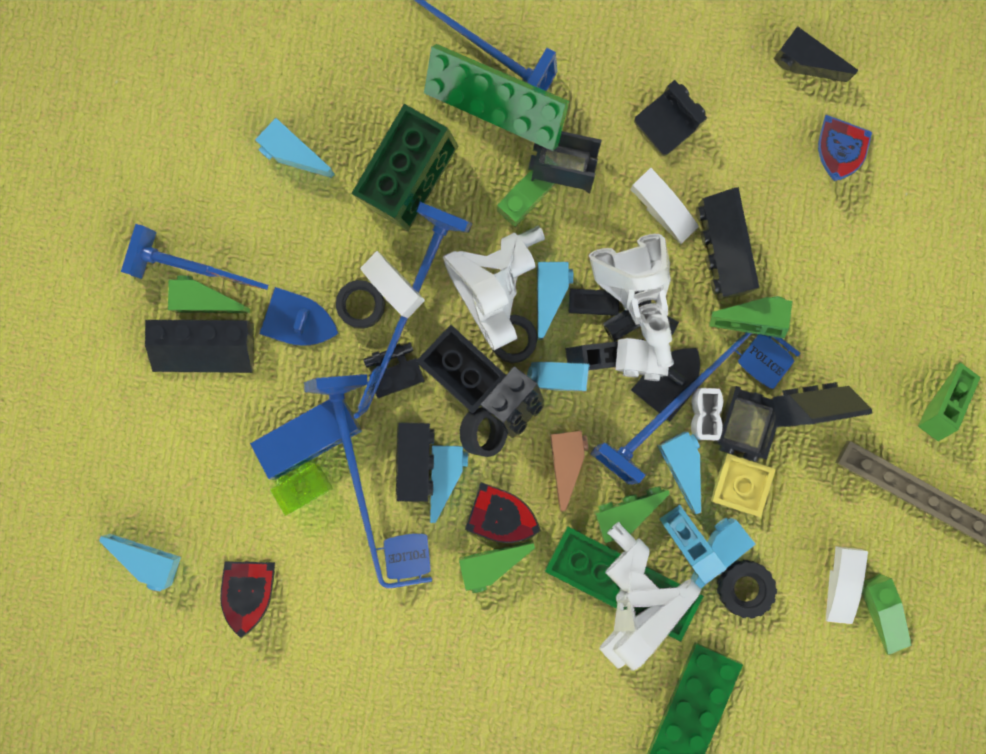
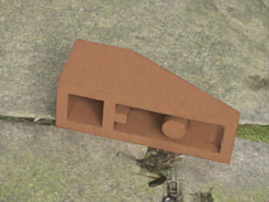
M582 431L550 434L560 511L567 509L585 457L584 451L588 450L587 436H582Z

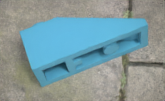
M277 118L255 139L261 146L258 150L268 160L273 157L281 164L330 178L335 175L322 159Z
M538 262L537 340H543L569 288V284H573V269H569V262Z
M531 362L527 376L538 384L539 389L586 391L589 364Z
M682 432L657 446L691 512L699 514L701 512L700 454L697 449L700 448V445L693 434L690 435L688 432Z
M432 446L434 469L431 474L433 496H431L430 523H436L463 472V467H468V452L463 451V446Z
M678 505L660 518L662 524L705 584L726 570L723 563L681 505Z
M724 518L719 521L714 527L716 530L711 533L707 541L725 568L755 545L738 521L733 518ZM694 570L691 580L701 589L706 584Z
M113 534L100 537L99 541L139 582L147 584L146 587L148 589L162 591V589L164 590L172 586L181 559L180 556Z

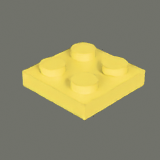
M725 453L710 501L761 517L776 469Z

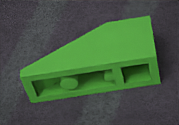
M548 156L545 157L544 163L558 166ZM532 170L497 205V212L515 228L555 185V183L536 179L531 181Z
M180 275L177 276V280H169V311L175 313H250V308L193 280L192 276Z
M779 296L765 297L712 312L709 326L785 338L790 326L793 301Z
M961 362L957 364L925 409L918 427L937 441L958 431L981 377Z
M533 540L460 557L459 563L466 591L472 590V593H479L487 590L486 586L492 585L535 549Z
M879 574L864 580L862 596L886 654L889 655L912 646L902 601L893 579Z

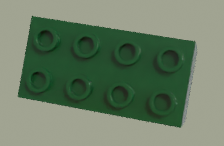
M403 104L351 194L366 208L409 231L419 214L417 209L420 202L425 204L458 148V144L449 128L412 107Z

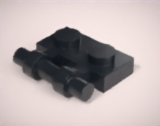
M411 342L403 345L401 343L396 344L390 359L397 357L399 364L385 370L375 393L377 399L425 382L420 366L416 362L417 358L407 361L405 354L414 351ZM376 351L372 353V356L364 358L366 368L374 365L376 367L381 366L386 351Z

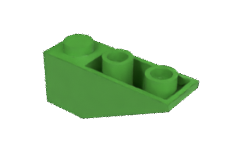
M661 486L646 490L647 494L637 497V494L623 497V502L613 505L611 501L599 505V510L593 512L602 540L605 543L614 540L607 532L610 529L612 530V527L617 522H620L631 534L670 494L669 490H661Z

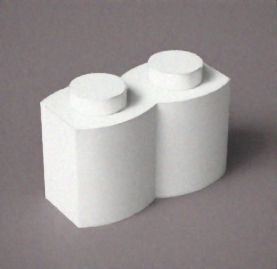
M626 338L618 340L616 370L622 371L623 376L638 377L640 374L645 375L644 379L650 381H660V377L668 376L669 367L660 368L657 366L654 346H651L647 341Z
M700 388L696 389L693 393L692 409L695 415L691 423V432L698 440H719L721 437L722 420L719 414L723 406V396L720 389Z

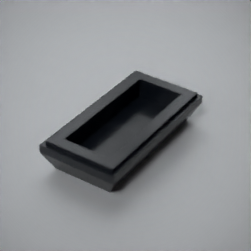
M570 288L568 313L616 316L619 314V300L606 290Z

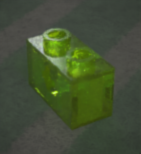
M309 461L296 469L298 471L296 475L289 477L287 474L275 481L276 486L270 489L285 516L333 489L319 463L311 465ZM298 482L305 483L306 486L303 488V491L297 492Z

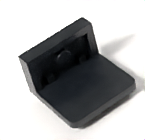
M676 80L667 85L664 93L634 119L636 126L663 156L673 151L702 127L707 120L704 108L699 103H694L689 97L690 94L683 84H678Z
M513 367L483 401L481 406L502 423L508 436L514 438L516 435L522 434L527 427V422L541 412L544 406V399L538 384L516 367Z

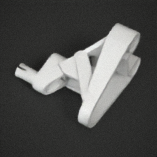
M539 225L519 235L513 233L502 238L501 250L488 256L463 251H453L443 256L444 264L453 284L492 350H496L517 339L515 329L509 320L513 299L517 294L516 281L517 276L535 268L534 259L527 247L545 240L544 233ZM482 267L501 269V271L493 275Z
M649 234L637 240L638 247L616 253L611 248H602L589 254L596 283L622 302L625 310H629L635 324H640L642 335L651 346H654L657 366L666 368L673 365L674 361L669 345L672 341V336L667 318L668 306L666 301V294L671 281L670 261L665 238L660 234ZM655 300L656 304L652 303L638 307V304L643 301Z
M617 522L607 534L624 549V552L610 565L605 573L620 587V591L616 596L617 610L614 631L601 644L599 650L617 669L627 664L633 671L639 668L657 649L696 600L701 589L691 579L685 581L677 588L658 589L644 574L649 556V548L640 538L635 540L621 523ZM634 607H648L635 616Z

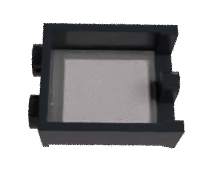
M562 131L558 147L554 151L534 143L533 151L537 152V155H531L528 170L533 171L531 181L536 179L585 190L590 194L602 140Z
M731 386L721 418L722 434L719 440L713 441V444L719 445V451L733 455L734 451L744 453L743 458L758 463V459L767 460L777 429L773 400L763 397L764 395L760 393H750L741 390L739 386Z

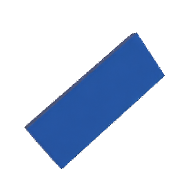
M327 400L253 441L250 445L268 479L277 480L343 442L333 403ZM343 400L350 437L352 438L362 432V429L354 418L351 409Z

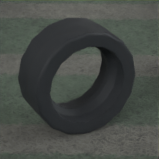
M355 280L348 282L340 289L336 297V309L339 317L346 324L354 328L365 329L372 327L380 321L384 313L385 302L383 295L368 281ZM357 290L369 292L375 301L373 313L364 319L353 318L346 309L348 296Z
M510 315L509 320L511 323L521 326L528 334L527 346L523 351L516 354L507 353L501 347L493 350V352L502 361L518 363L529 358L535 350L537 332L533 324L525 317Z
M479 407L473 414L469 411L463 418L459 429L463 448L468 453L483 457L495 456L500 452L506 443L508 435L502 423L482 407ZM487 418L490 424V434L486 443L480 446L477 440V431L482 420Z

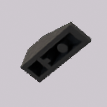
M798 26L773 58L782 69L790 70L792 73L848 82L858 72V69Z
M618 341L565 348L567 363L589 364L588 371L616 367Z

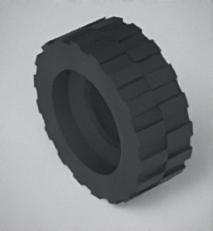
M734 561L725 571L720 573V578L717 580V593L720 596L721 603L730 612L741 618L746 619V617L753 619L756 616H762L775 603V595L777 594L776 581L772 578L770 571L754 561ZM741 577H752L758 583V595L751 601H742L735 594V583Z

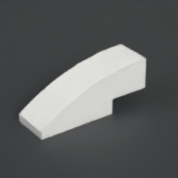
M652 168L632 185L630 190L647 206L646 210L680 244L699 227L683 203Z
M376 251L360 268L376 289L402 316L409 318L425 301L379 251Z
M835 546L834 569L830 570L826 621L853 623L864 584L868 551Z

